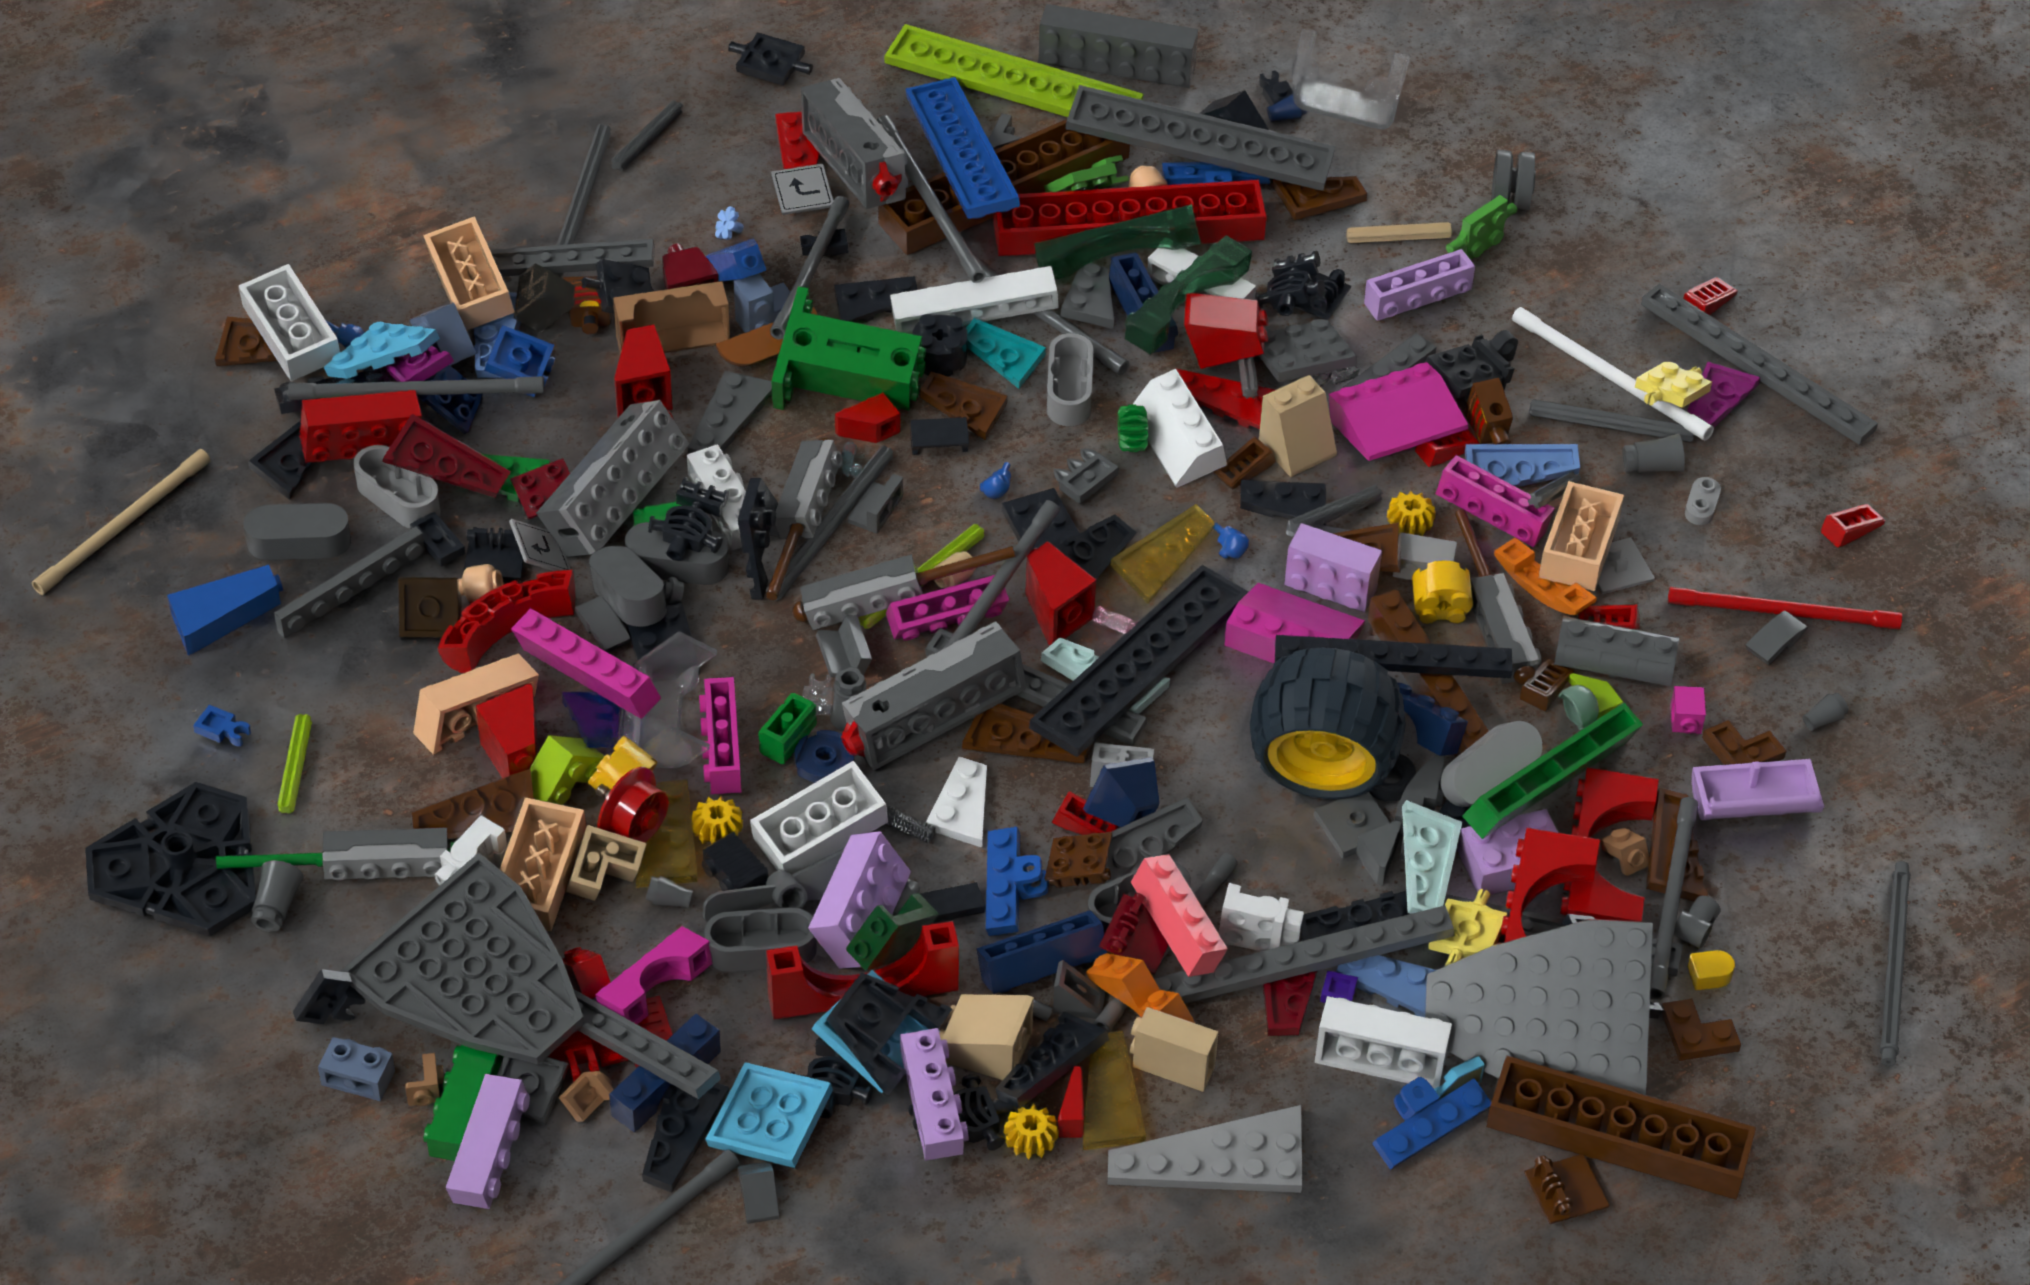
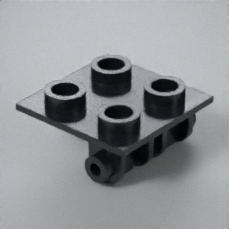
M1341 269L1331 271L1329 276L1321 273L1310 276L1313 283L1317 280L1323 281L1325 286L1324 295L1317 296L1312 294L1308 303L1295 305L1294 308L1328 320L1351 289V285L1345 283V272Z
M473 527V529L467 530V541L469 543L464 570L471 566L490 564L501 572L503 579L521 580L524 559L512 530L505 529L504 533L503 528H499L498 533H495V529L492 527L490 528V533H488V528Z

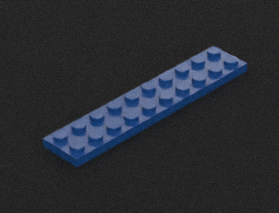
M956 77L906 88L907 100L967 218H982L986 214L1007 212L1012 208L1019 207V196Z

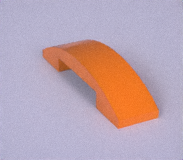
M1513 538L1494 551L1495 557L1508 574L1534 598L1548 607L1565 614L1577 615L1596 602L1597 597L1578 583L1569 586L1539 578L1541 565L1535 561V552L1517 538Z

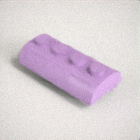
M1811 759L1774 762L1757 761L1745 764L1693 767L1692 792L1694 799L1698 801L1697 812L1701 820L1806 812L1815 813L1822 812L1824 808Z

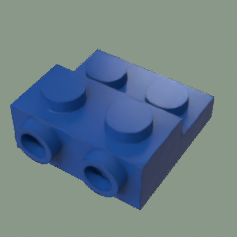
M502 325L484 371L505 379L543 376L545 387L548 376L543 374L545 371L550 373L556 358L551 356L554 344ZM527 394L529 396L535 397V394Z

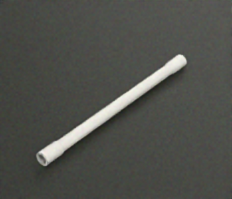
M1519 307L1514 312L1512 320L1515 323L1539 335L1644 401V397L1648 393L1635 388V379L1545 324L1540 318L1524 308ZM1657 401L1650 405L1704 441L1708 440L1713 433V426L1672 403Z

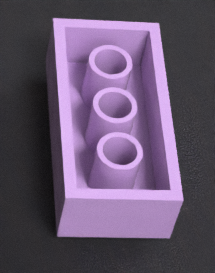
M881 831L850 836L808 927L839 969L861 967L846 951V947L876 906L883 905L891 915L893 914L911 873Z

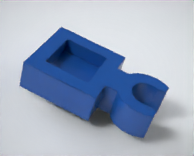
M208 705L193 725L196 734L219 743L226 737L235 746L243 745L242 736L237 734H251L248 723L244 721L236 722L234 714L212 705Z

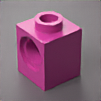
M1674 686L1670 704L1672 732L1702 734L1706 716L1704 688Z

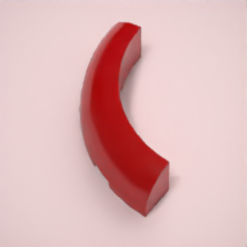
M573 570L540 573L536 575L537 579L520 584L515 580L475 600L462 611V617L454 626L449 625L442 636L438 652L443 662L451 669L460 673L474 670L484 653L499 639L512 632L511 628L530 608L547 618L574 615L576 592Z

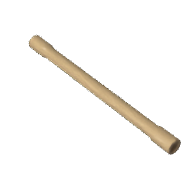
M202 449L197 450L182 462L176 470L65 558L34 579L31 583L35 591L40 595L48 592L75 567L187 478L194 476L211 462L209 455Z

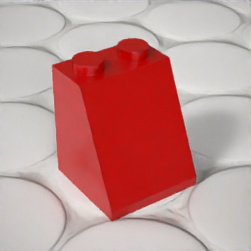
M1198 293L1186 294L1184 327L1200 369L1264 354V342H1268L1265 327L1269 325L1266 311H1261L1257 300Z
M654 324L628 329L626 332L614 377L617 418L621 416L630 404L660 400L666 410L673 409L671 372Z
M1048 541L1039 548L1032 549L1027 555L1025 594L1050 646L1058 638L1066 639L1094 619L1096 579Z
M530 683L476 705L480 744L502 778L529 769L538 755L533 687Z

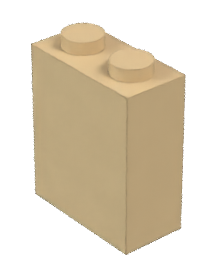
M1147 1007L1142 1018L1137 1017L1131 1031V1035L1135 1036L1130 1047V1053L1134 1054L1133 1067L1204 1092L1215 1069L1218 1031Z

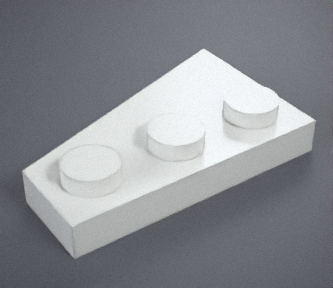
M958 757L926 821V826L929 824L930 828L933 825L932 830L936 827L935 833L982 847L987 765Z

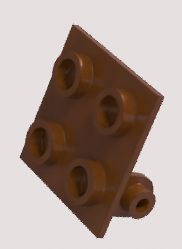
M1112 832L1053 838L1044 878L1045 881H1049L1050 885H1055L1056 888L1073 885L1076 887L1079 886L1080 880L1082 885L1086 886L1088 885V879L1090 884H1105L1106 880L1111 879L1110 868H1106L1113 835Z
M1584 1154L1555 1162L1542 1155L1535 1159L1534 1168L1524 1170V1174L1549 1224L1610 1206Z

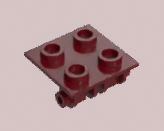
M563 458L510 479L528 520L538 516L536 512L569 476L570 472Z
M1135 893L1134 897L1123 894L1099 947L1114 955L1143 960L1150 973L1155 975L1169 944L1146 908V897L1140 893Z

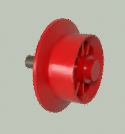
M636 767L630 770L617 781L612 789L603 784L598 786L596 794L605 799L598 816L597 828L644 843L654 836L665 819L669 800L665 792L656 788L655 775L647 767Z

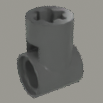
M1708 896L1697 897L1689 912L1684 910L1677 919L1674 936L1701 949L1710 935L1714 921L1721 912L1719 904Z

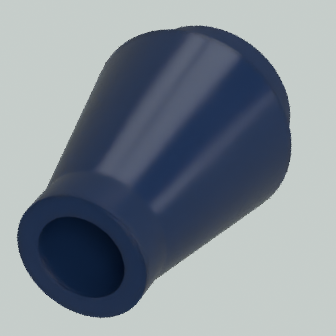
M1293 93L1266 108L1270 122L1300 119L1302 115L1307 114L1305 101L1301 94L1295 95Z

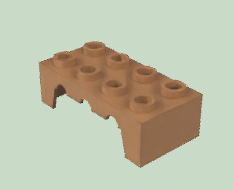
M722 281L613 298L616 338L620 354L628 329L653 324L657 330L664 353L714 346L716 343L730 339L729 305Z

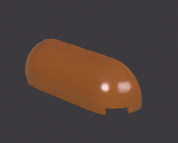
M813 307L811 313L818 315L815 308ZM773 323L716 343L715 346L721 357L728 363L739 367H747L778 356L783 339L779 340L772 337L770 329Z

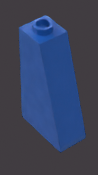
M754 238L705 255L717 270L718 281L744 279L766 271L759 246Z
M266 565L167 595L170 612L187 655L199 651L280 605L279 592L283 591V586L279 575L273 576L270 566Z

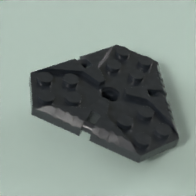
M194 782L146 811V820L140 823L134 818L85 848L88 895L91 901L117 907L118 909L137 913V915L141 916L149 914L154 916L157 921L186 928V930L211 936L250 912L256 900L254 867L217 869L216 866L217 856L252 855L247 797Z

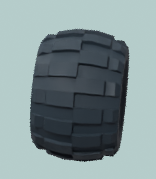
M1324 647L1295 651L1293 654L1281 657L1276 661L1273 668L1268 671L1265 679L1262 680L1255 694L1250 718L1252 748L1254 749L1255 759L1261 763L1260 768L1278 784L1294 792L1324 799H1342L1363 795L1372 791L1374 786L1382 784L1398 759L1406 726L1400 687L1396 679L1389 676L1388 670L1363 655L1347 650Z

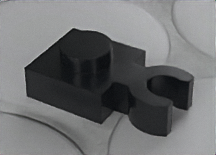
M1272 71L1271 79H1267L1263 73L1260 74L1259 85L1263 88L1262 95L1270 106L1293 93L1295 94L1287 80L1279 82V73L1277 71Z
M845 228L836 229L823 256L849 253ZM800 236L803 256L809 255L818 236Z

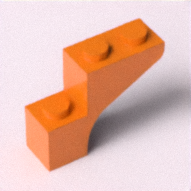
M1106 953L1099 956L1094 961V965L1085 972L1094 984L1129 1006L1141 1018L1146 1008L1150 1007L1196 1023L1179 993L1159 989L1143 960Z

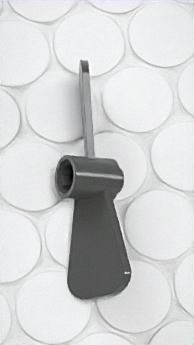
M844 849L794 874L786 870L776 871L770 875L764 886L713 893L703 904V918L708 922L713 916L722 912L756 910L774 902L780 908L801 909L807 900L822 899Z

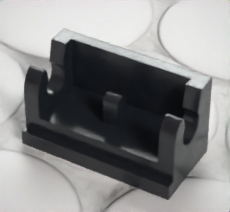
M967 417L911 420L910 439L912 455H918V448L962 446V452H968Z

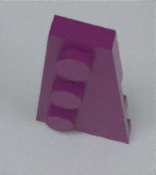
M1707 362L1702 376L1712 381L1710 392L1691 402L1686 412L1699 417L1715 427L1759 385L1760 377Z

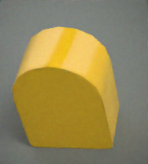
M1718 950L1691 953L1687 967L1695 990L1727 986L1731 982L1735 969L1733 957L1724 951Z

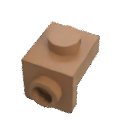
M1626 828L1614 830L1611 835L1600 839L1602 850L1619 859L1624 875L1628 876L1648 867L1649 854L1644 837Z
M435 1053L422 1054L424 1081L408 1082L405 1084L409 1106H427L435 1103L436 1098L440 1097L439 1084H443L444 1069L443 1065H437Z
M600 1071L583 1072L559 1099L577 1122H583L604 1100H610L609 1094L614 1089L612 1088L611 1080Z

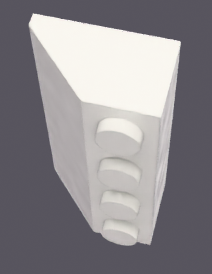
M1174 369L1150 380L1133 404L1145 407L1148 419V442L1175 487L1178 488L1226 466L1227 462L1222 442L1177 370Z

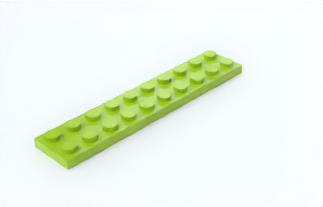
M907 24L903 26L884 55L886 64L940 80L956 77L960 86L1065 117L1069 116L1079 85L1143 100L1144 97L1143 93Z

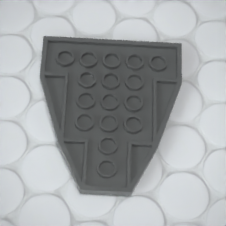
M480 853L476 854L340 971L349 973L352 980L350 986L384 1015L472 1049L534 1064L541 1063L585 1023L564 962L524 891Z
M1587 919L1490 946L1427 974L1425 1018H1436L1443 1022L1452 1023L1447 1051L1464 1061L1479 1056L1485 1064L1484 1072L1495 1077H1500L1507 1055L1646 1095L1653 922Z

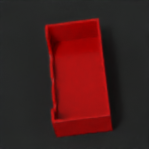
M416 390L302 400L300 440L305 462L353 459L358 452L369 446L384 445L390 447L412 414L420 419L422 418Z

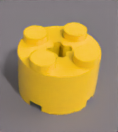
M1442 560L1428 563L1427 569L1420 572L1419 568L1414 572L1412 576L1414 606L1422 623L1429 624L1436 620H1449L1451 623H1461L1466 619V614L1473 606L1470 572L1467 568L1463 570L1460 568V563Z
M623 736L613 748L615 751L611 755L606 754L596 768L598 770L592 775L588 783L596 790L601 784L612 789L617 781L630 770L636 767H647L653 772L658 762L632 740Z

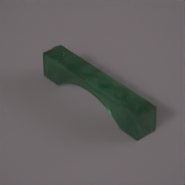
M1191 204L1034 244L1039 268L1051 266L1054 279L1056 280L1069 277L1086 264L1117 252L1139 248L1178 250L1201 244Z
M1228 236L1222 238L1218 243H1213L1205 254L1198 256L1193 261L1192 265L1186 270H1181L1172 282L1163 285L1153 298H1148L1140 309L1128 315L1125 321L1126 331L1124 339L1150 355L1168 340L1170 318L1180 304L1186 300V294L1198 293L1217 286L1234 284L1249 271L1252 250Z

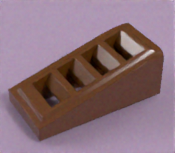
M1254 436L1226 460V466L1213 472L1214 475L1233 490L1240 486L1241 480H1250L1271 467L1276 462L1273 451ZM1248 460V461L1250 462V464L1247 465V464L1244 463V462ZM1239 465L1243 470L1239 472L1235 467ZM1231 471L1235 477L1231 479L1225 473Z
M1548 658L1535 671V676L1529 678L1522 686L1520 700L1546 712L1567 684L1569 675L1573 674L1574 670L1565 666L1554 665L1555 661Z

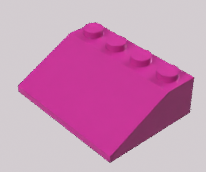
M1428 363L1416 364L1414 367L1402 371H1394L1389 375L1377 379H1369L1364 383L1352 387H1344L1339 391L1329 394L1331 423L1368 461L1468 429V423L1443 378Z
M1257 583L1237 603L1226 622L1224 646L1274 663L1276 635L1357 639L1365 625V620Z

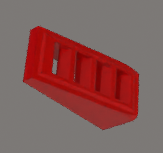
M1715 277L1690 289L1684 294L1683 299L1706 314L1711 315L1736 296L1738 290L1720 278Z
M1466 429L1417 445L1415 452L1428 467H1432L1453 459L1456 455L1464 454L1466 444L1480 443Z
M1864 504L1827 515L1822 525L1821 533L1836 547H1841L1881 527L1886 520L1871 506Z
M1638 605L1589 606L1579 613L1578 619L1589 621V616L1594 617V622H1601V618H1605V622L1602 623L1631 629L1640 628Z
M1070 791L1067 793L1051 822L1063 829L1081 835L1107 833L1118 828V826L1086 813L1083 808L1087 800ZM1082 815V816H1085L1086 818L1083 820V819L1079 818V816ZM1091 819L1097 821L1095 826L1090 824ZM1103 823L1109 825L1106 831L1100 829Z
M1074 1066L1058 1117L1059 1138H1082V1135H1084L1083 1076L1081 1066Z

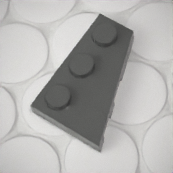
M1081 263L1062 305L1061 317L1113 329L1114 314L1108 268L1094 263Z

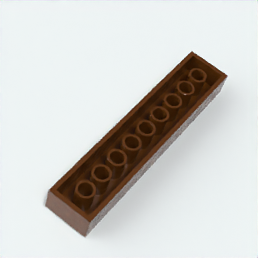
M1067 119L994 151L1017 194L1045 193V185L1072 172L1092 168L1091 165L1105 158L1122 155L1123 160L1129 158L1130 144L1066 129ZM944 172L927 179L959 232L993 218V213L986 214L982 218L968 219ZM914 185L905 189L906 199L878 206V224L906 255L946 239L945 234Z

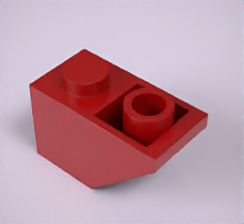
M881 393L835 413V433L839 437L878 443L900 433V412L885 394Z
M576 947L563 953L564 958L562 960L574 990L592 999L596 997V994L603 987L611 983L601 954L586 949L582 950L581 947Z

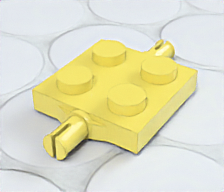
M1663 362L1637 377L1635 388L1648 393L1644 397L1646 404L1653 405L1657 401H1665L1683 408L1710 392L1712 381L1703 378L1702 371L1697 366L1690 370H1684L1679 368L1676 363Z
M1483 889L1478 890L1473 902L1447 899L1445 906L1454 927L1455 936L1429 942L1428 946L1429 950L1450 955L1445 966L1498 943L1501 936L1503 916H1507V913L1494 910L1486 905L1490 898L1489 891L1485 890L1483 894Z

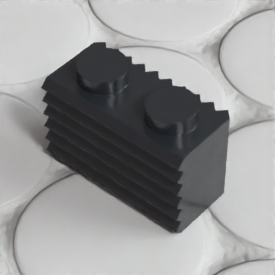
M735 832L726 835L703 849L702 867L709 877L715 876L722 891L766 885L769 878L767 867L757 859L756 855L736 836Z

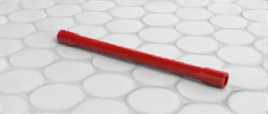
M1669 587L1668 604L1698 605L1777 615L1785 610L1795 617L1866 624L1900 630L1902 624V612L1871 611L1702 592L1679 587Z

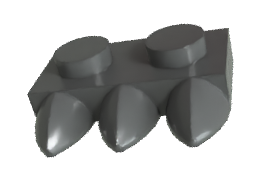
M1080 449L1083 461L1067 459L1070 471L1054 469V476L1059 483V490L1079 504L1115 478L1119 472L1117 465L1091 449Z

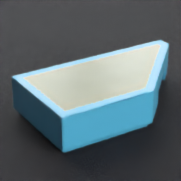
M1479 1056L1449 1070L1444 1076L1446 1082L1434 1089L1440 1097L1439 1100L1474 1078L1477 1083L1482 1081L1485 1064Z

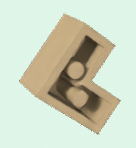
M587 825L566 892L595 901L605 874L633 882L639 870L646 843Z

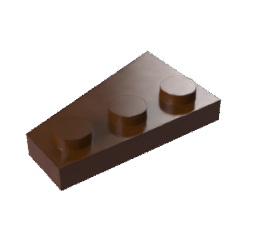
M1357 176L1327 177L1323 191L1273 179V188L1294 221L1367 201L1368 193Z
M932 371L920 389V398L950 418L967 417L968 429L985 441L1007 405V395Z
M1399 522L1332 533L1382 550L1380 571L1401 573V528Z

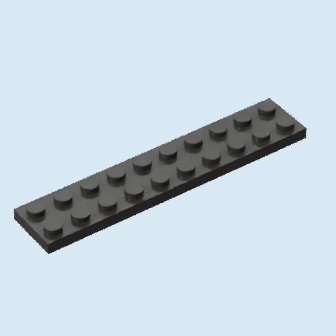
M1082 85L1078 87L1066 121V129L1322 191L1324 190L1336 147Z

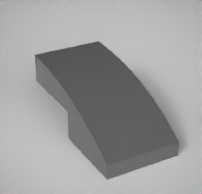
M602 596L575 607V611L587 633H592L600 649L610 652L630 642L631 638L623 624Z
M1784 610L1747 642L1746 650L1769 666L1785 648L1790 649L1808 627Z

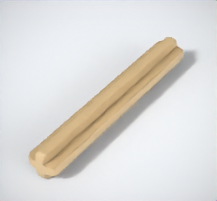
M1449 222L1349 227L1346 231L1348 243L1450 238L1452 235V227Z

